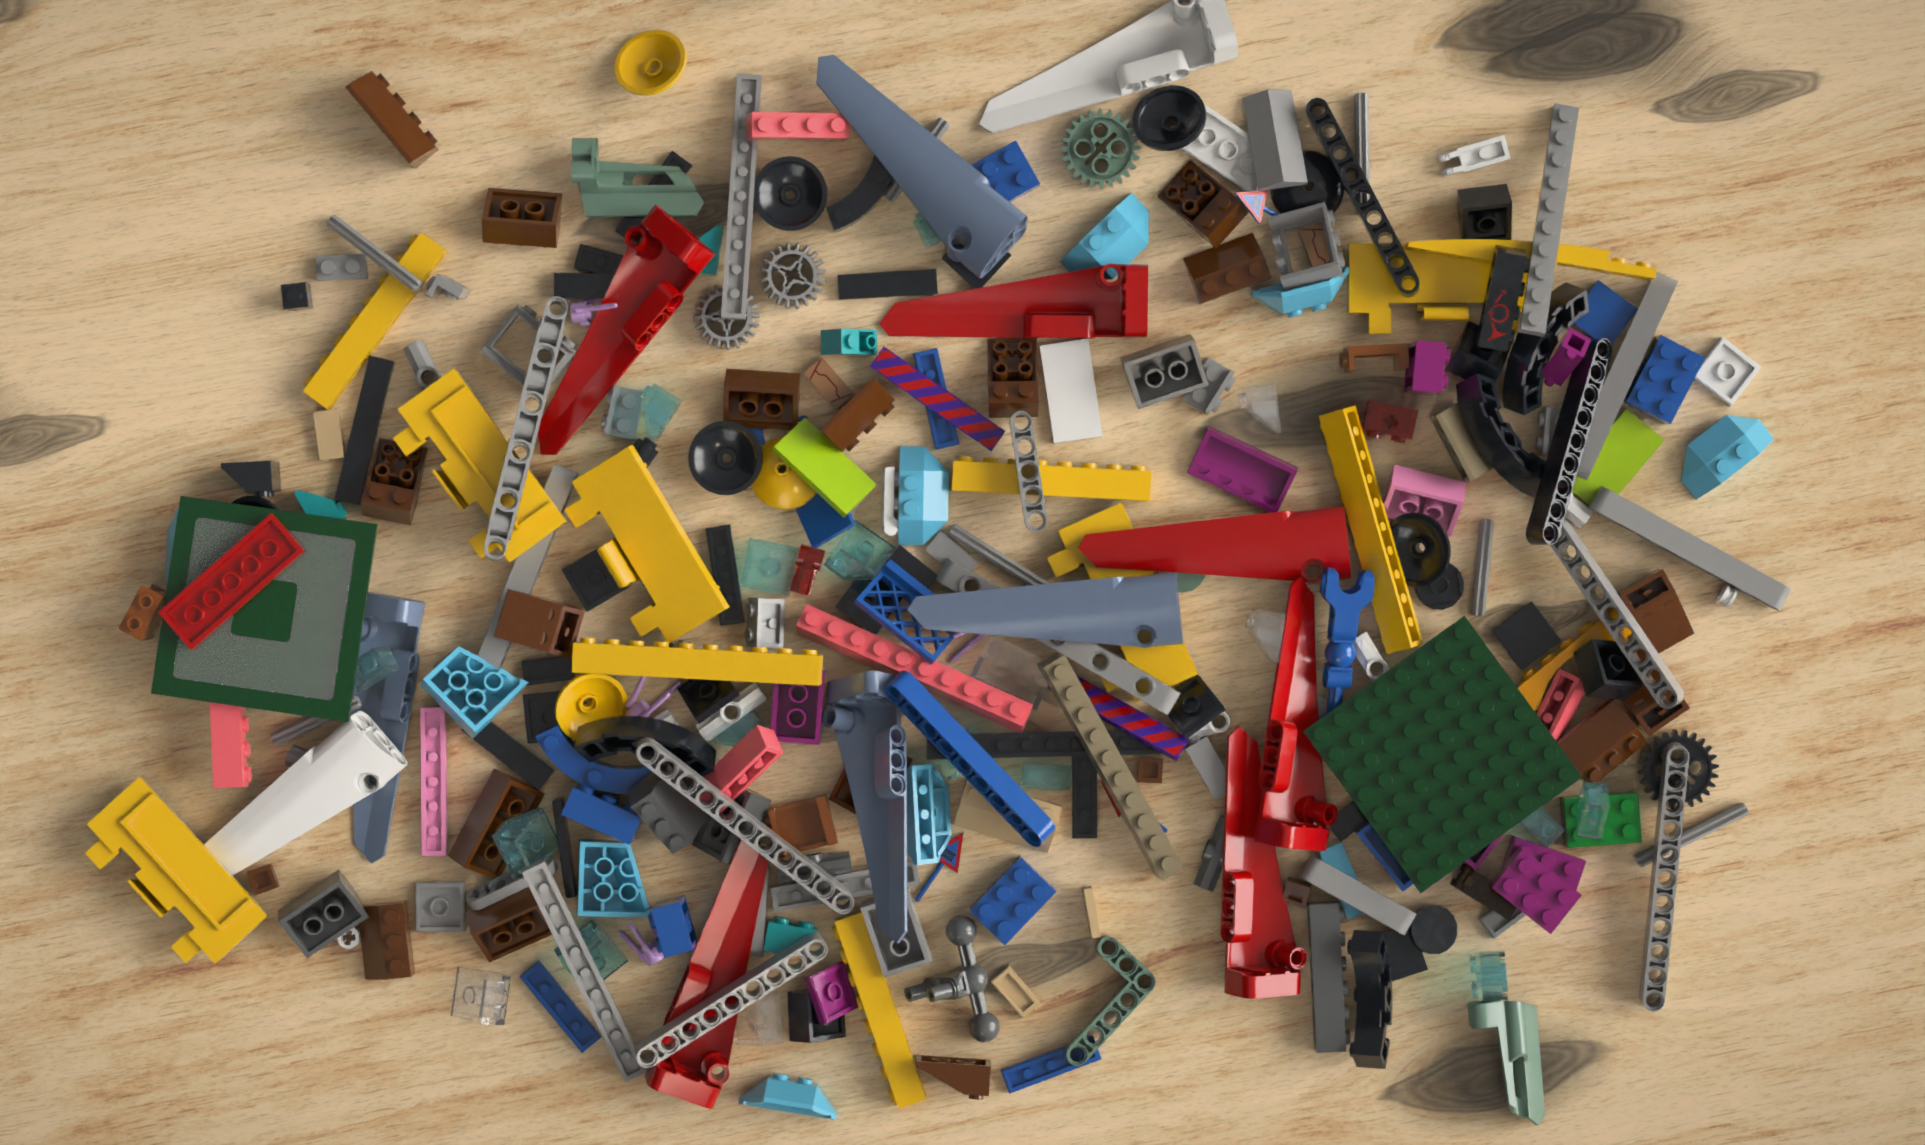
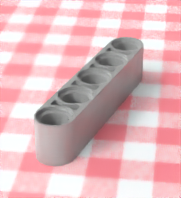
M1017 411L1010 418V431L1024 523L1030 531L1038 532L1045 528L1047 515L1031 416L1027 412ZM1019 415L1025 416L1028 420L1027 427L1025 429L1016 428L1014 426L1015 417ZM1021 440H1027L1031 443L1032 449L1029 453L1022 454L1018 451L1017 445ZM1027 464L1035 468V475L1030 479L1024 478L1021 474L1022 467ZM1035 489L1039 493V499L1036 503L1026 501L1025 493L1027 490ZM1034 513L1041 515L1043 523L1039 528H1033L1029 524V517Z
M1313 855L1309 857L1299 875L1306 881L1403 935L1406 934L1416 916L1415 912Z

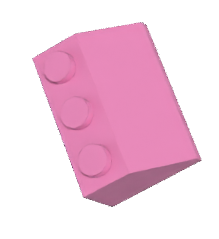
M1394 464L1383 499L1388 521L1391 522L1396 517L1406 513H1423L1438 521L1447 535L1451 537L1464 503L1466 482Z

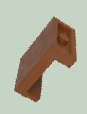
M1408 343L1347 346L1339 354L1340 368H1344L1345 373H1350L1354 371V358L1393 356L1394 371L1406 370L1409 368Z
M152 584L150 588L144 585L140 586L119 629L140 641L153 639L162 622V616L158 612L164 607L166 590L155 584Z
M826 794L768 809L769 815L765 816L767 827L800 852L838 844ZM787 851L779 853L780 858L791 855Z

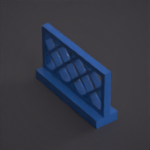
M891 559L854 601L855 605L931 665L954 639L953 634L956 633L945 631L949 634L948 637H938L937 630H931L932 637H922L920 628L924 627L913 615V622L902 621L901 612H909L908 608L916 596L935 594ZM881 580L890 587V591H880L878 582ZM865 597H876L877 606H870L863 599ZM881 597H892L893 606H883ZM897 597L905 599L909 602V606H899ZM884 612H895L897 621H889L885 618ZM904 627L914 628L916 637H909L905 633ZM923 643H934L936 652L932 655L924 648Z

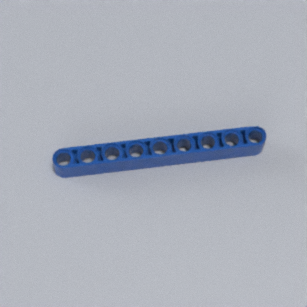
M903 670L900 671L885 686L884 690L887 697L1028 844L1033 847L1041 846L1055 830L1053 821L911 673Z

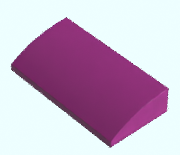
M1208 426L1187 473L1269 512H1278L1298 471V467Z

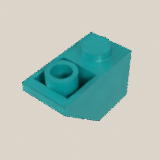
M821 330V355H877V330Z
M775 916V919H770L768 923L764 951L779 953L810 933H818V928L813 927L814 923L799 921V924L789 923L790 919Z

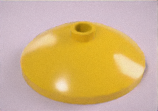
M663 30L642 32L628 40L618 52L614 65L616 78L626 91L634 95L650 96L661 93L674 85L683 74L687 62L686 50L680 39L670 32Z
M779 437L770 440L761 447L763 453L762 468L751 487L756 496L766 505L779 510H791L805 505L817 492L772 451L773 447L784 438ZM781 466H786L784 473H779Z
M583 673L570 680L560 691L555 704L556 721L568 737L576 740L577 730L581 725L603 718L626 716L627 707L625 704L628 702L627 695L622 685L611 675ZM586 698H590L587 703H583Z

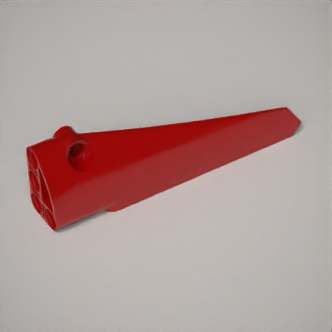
M654 205L639 227H631L625 234L624 239L628 247L600 304L616 303L617 307L597 311L561 384L543 415L537 434L541 455H557L678 309L684 299L683 293L715 256L714 252L657 205Z
M1107 264L1078 271L897 302L879 324L888 336L1095 339V337L1146 338L1148 333V265ZM1114 269L1118 275L1117 280L1114 282L1106 281L1104 278L1105 270Z
M1344 506L1296 512L1280 511L1086 534L1078 547L1096 567L1285 581H1294L1297 577H1302L1304 582L1314 584L1321 582L1323 569L1329 567L1337 571L1339 580L1351 579ZM1315 565L1320 569V575L1315 579L1309 578L1306 574L1307 567Z
M1297 577L1289 585L1258 778L1262 794L1254 841L1288 849L1326 851L1330 831L1329 828H1326V825L1330 826L1335 823L1338 810L1336 805L1326 802L1322 757L1303 732L1319 719L1315 654L1314 594L1307 587L1302 577Z
M1237 726L1227 736L1220 930L1221 937L1226 943L1224 993L1246 999L1300 994L1301 971L1299 969L1305 965L1307 954L1303 948L1296 946L1286 899L1283 898L1284 889L1275 846L1254 841L1262 794L1258 784L1261 766L1257 741L1240 726Z
M743 840L739 841L699 936L697 945L694 948L665 1017L663 1026L746 974L769 860ZM729 996L726 998L725 1003L733 1004L736 1002L737 997ZM709 1009L704 1013V1017H713L716 1011ZM738 1013L655 1066L648 1068L645 1074L647 1085L664 1094L713 1109L721 1088L730 1075L728 1066ZM686 1023L682 1029L690 1031L695 1027V1024ZM666 1036L661 1042L663 1044H670L674 1038ZM715 1067L723 1068L719 1074L711 1073Z

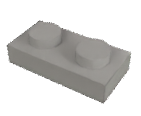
M365 254L316 256L317 281L368 279L367 256Z

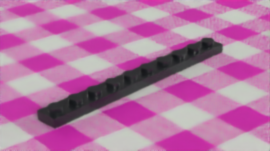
M1107 730L1121 755L1162 754L1121 730ZM1074 731L970 734L992 758L1088 756ZM926 738V759H946Z

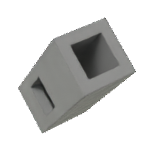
M1197 735L1188 741V746L1184 749L1212 797L1217 800L1225 795L1226 769L1207 736L1199 737Z

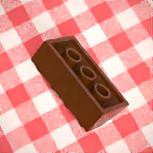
M371 71L348 84L345 88L410 165L417 169L439 150L435 146L438 142L429 130L424 132L420 128L421 120L413 111L408 113L403 106L406 102L397 92L392 94L387 87L390 83L381 73L377 76Z
M493 769L448 856L462 867L494 879L502 875L545 793L507 773Z

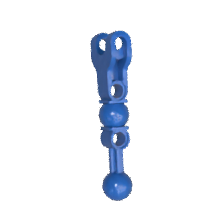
M1326 567L1322 571L1320 593L1330 606L1327 639L1330 642L1324 651L1327 663L1324 664L1323 686L1324 688H1329L1327 711L1318 720L1342 704L1344 689L1351 688L1353 667L1350 665L1356 656L1353 644H1356L1360 611L1372 601L1374 596L1375 580L1371 570L1360 571L1355 585L1348 590L1340 589L1339 574L1334 568Z

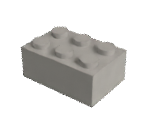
M907 887V933L900 943L894 942L880 930L874 898L862 901L860 909L884 977L931 963L932 954L909 887Z

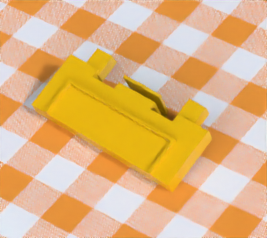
M1349 243L1347 245V267H1349L1350 271L1347 275V314H1368V335L1391 334V308H1389V304H1417V313H1424L1423 317L1417 319V322H1467L1469 308L1466 307V304L1484 303L1491 264L1407 250L1405 249L1407 243H1401L1420 281L1418 293L1413 297L1407 298L1398 292L1373 243ZM1379 243V244L1386 247V246H1389L1391 243ZM1395 257L1390 261V265L1393 268H1400L1404 264V261L1399 257ZM1528 273L1523 274L1522 282H1525V288ZM1406 279L1402 282L1401 286L1405 290H1412L1415 287V282L1411 279ZM1524 295L1518 298L1517 305L1520 306V314H1522ZM1514 320L1512 329H1515V334L1518 333V321Z
M453 368L398 408V411L409 426L393 437V439L405 456H409L427 443L430 437L446 458V461L440 464L443 470H432L446 492L461 511L474 501H477L490 518L509 441L459 372ZM513 449V456L517 459H521L516 450ZM529 469L511 540H509L505 554L509 562L514 561L567 522ZM504 495L500 499L504 507H511L515 503L514 498L510 495ZM487 527L468 540L481 559L485 557L484 544L487 536ZM492 543L488 546V552L491 553L496 548H499L502 552V547L498 543Z
M631 445L571 481L581 499L565 508V511L575 528L582 526L600 514L603 515L615 538L603 544L597 549V552L619 588L631 586L632 582L642 580L655 602L630 617V620L641 637L659 627L666 641L670 643L730 606L719 590V585H716L646 468V463H643L635 447Z
M1122 502L1058 530L1066 549L1047 557L1056 577L1079 568V564L1084 563L1090 579L1154 574L1153 571L1096 567L1078 549L1086 534L1134 529ZM1143 629L1139 631L1138 639L1146 644L1151 641L1152 635L1150 631ZM1184 640L1183 644L1147 648L1120 645L1127 662L1170 687L1198 675ZM1101 677L1107 693L1119 688ZM1140 679L1137 682V689L1141 693H1147L1150 689V684L1147 680ZM1132 695L1134 702L1140 700L1139 698Z
M138 777L87 823L100 840L85 854L100 870L122 852L120 849L123 848L141 868L135 874L138 878L137 880L129 879L127 881L160 918L176 906L195 927L188 930L171 946L185 963H188L201 950L214 964L217 963L269 916L142 777Z

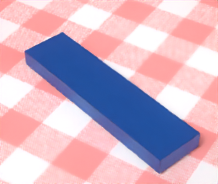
M934 348L913 353L917 370L947 390L938 349ZM926 407L935 450L959 445L956 427Z
M540 961L520 976L521 980L581 1053L602 1037Z
M1093 1035L1087 1037L1089 1042H1095ZM1065 1045L1001 1069V1073L1010 1094L1101 1060L1100 1053L1097 1049L1083 1065L1075 1066L1065 1058L1064 1051L1067 1046ZM1079 1047L1073 1048L1070 1052V1058L1075 1061L1079 1060L1083 1054L1082 1049Z

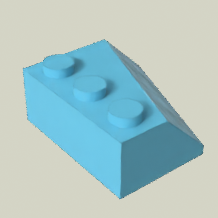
M458 646L422 680L421 687L473 739L513 701L529 682L509 674L508 671L502 668L495 667L486 662L485 659Z
M579 839L577 916L648 918L651 911L631 845L621 841Z

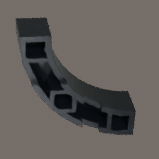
M875 155L868 172L860 184L844 199L826 207L835 233L860 221L877 206L891 185L893 178Z
M1564 283L1551 292L1544 337L1517 333L1505 370L1502 391L1503 408L1526 415L1542 406L1544 377L1541 376L1543 365L1549 361L1558 343L1560 332L1564 328H1569L1575 321L1589 312L1586 289Z
M1475 374L1456 384L1457 402L1460 405L1465 423L1479 448L1480 454L1486 458L1497 473L1520 492L1535 498L1546 461L1533 452L1527 453L1521 447L1522 442L1511 425L1503 421L1499 413V409L1502 407L1498 399L1494 379Z
M616 716L586 723L579 726L577 730L575 748L589 762L617 755L619 751H631L636 755L638 741L648 737L657 741L701 776L714 771L716 750L695 733L664 720L642 716ZM644 746L640 752L644 756H650L653 754L654 749L651 746Z
M1354 930L1352 940L1350 939L1347 944V951L1351 955L1355 972L1356 987L1354 989V1001L1357 1002L1354 1042L1350 1044L1349 1053L1357 1067L1385 1069L1390 1040L1386 1038L1387 1025H1392L1391 966L1385 964L1388 948L1383 932Z

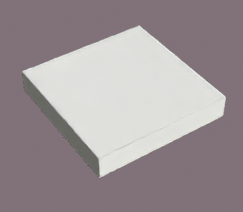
M1721 337L1705 357L1695 380L1727 405L1732 406L1761 369V366L1724 337Z

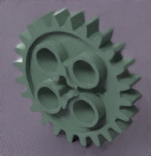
M1099 108L1095 116L1089 110L1088 118L1079 114L1080 123L1072 120L1071 124L1074 129L1066 128L1065 132L1069 135V138L1065 137L1061 140L1067 144L1066 147L1060 149L1061 152L1067 153V156L1062 158V162H1070L1066 171L1074 169L1075 172L1072 178L1075 179L1081 176V185L1086 180L1090 181L1089 186L1091 189L1095 183H1098L1100 190H1102L1106 182L1112 188L1113 180L1122 184L1121 175L1129 178L1130 174L1127 169H1136L1132 160L1140 159L1138 155L1134 154L1135 151L1141 149V146L1134 145V142L1139 139L1137 136L1131 135L1134 132L1133 127H1126L1129 119L1123 122L1119 121L1121 113H1118L1115 118L1111 117V109L1108 110L1106 115H1103L1101 108ZM1098 125L1104 126L1107 129V135L1102 138L1096 137L1093 132L1094 127ZM1112 133H1116V137L1105 147L1106 154L1100 152L1089 165H1085V161L1096 151L1095 145L1101 146ZM1116 142L1123 144L1125 152L1121 155L1114 154L1111 150L1112 144ZM1086 143L1090 147L1089 154L1085 156L1079 155L1076 151L1077 145ZM1096 161H1105L1108 165L1107 171L1104 173L1097 172L1094 169Z

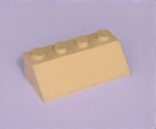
M966 780L953 825L1048 853L1059 821L1062 805L1029 796L1055 825V830L1041 846L1033 847Z

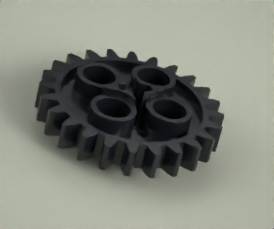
M1672 729L1671 736L1666 731H1663V739L1654 736V745L1646 743L1650 750L1648 752H1640L1646 757L1645 760L1637 762L1644 766V769L1637 771L1638 774L1645 777L1639 783L1648 785L1644 792H1653L1651 796L1653 801L1659 798L1661 777L1656 776L1655 769L1658 765L1662 764L1661 755L1666 745L1671 742H1678L1689 753L1688 775L1695 780V783L1691 784L1687 779L1685 802L1689 807H1694V799L1702 803L1701 794L1709 796L1710 793L1706 788L1708 786H1716L1711 782V778H1718L1719 776L1712 773V769L1719 767V765L1711 762L1717 755L1708 754L1712 746L1707 745L1703 747L1706 739L1700 738L1696 741L1697 733L1693 732L1688 737L1687 730L1684 729L1680 736L1676 729ZM1670 755V758H1671V760H1674V761H1675V760L1680 759L1681 756L1678 757V758H1676V759H1674V758L1672 757V755ZM1694 761H1698L1701 765V769L1697 774H1692L1690 771V765ZM1679 774L1670 775L1668 784L1674 785L1680 779ZM1671 798L1668 800L1670 809L1675 807L1677 799Z

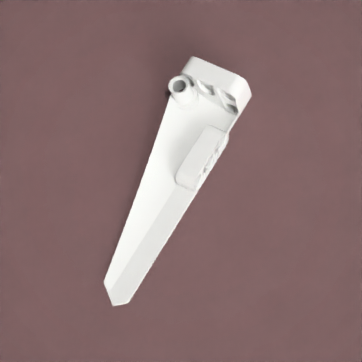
M1172 0L1088 49L989 100L979 126L990 133H996L1178 81L1187 77L1191 71L1238 58L1237 38L1225 1ZM1182 2H1189L1188 5H1180Z
M358 711L350 716L349 722L342 723L317 747H313L204 845L233 876L366 796L381 789L407 765V761L371 717L363 711ZM370 775L376 778L377 785H373L370 782Z

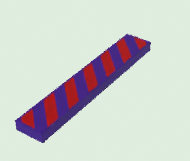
M883 346L870 365L873 370L992 452L1005 433L1002 428Z
M1077 676L1100 719L1174 761L1178 760L1189 738L1186 740L1182 734Z

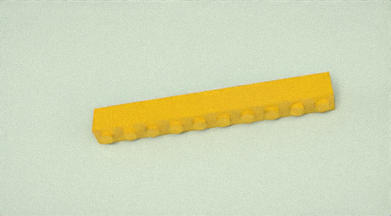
M1356 405L1320 415V428L1324 433L1327 453L1332 461L1334 477L1338 482L1341 493L1340 498L1346 510L1347 523L1352 531L1354 547L1358 552L1361 563V571L1371 570L1374 574L1375 582L1372 605L1375 612L1374 617L1381 633V642L1385 647L1386 654L1423 644Z
M580 638V642L573 643L572 673L822 685L823 655H817V650L802 649V654L792 653L791 648H777V652H767V647H752V651H743V646L728 645V650L718 649L716 644H703V648H693L694 643H679L678 647H669V642L654 641V646H646L644 641L629 640V645L620 644V639H605V643H595V638Z

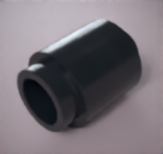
M645 437L643 440L638 438L633 445L643 463H646V468H648L659 453L655 449L657 444Z

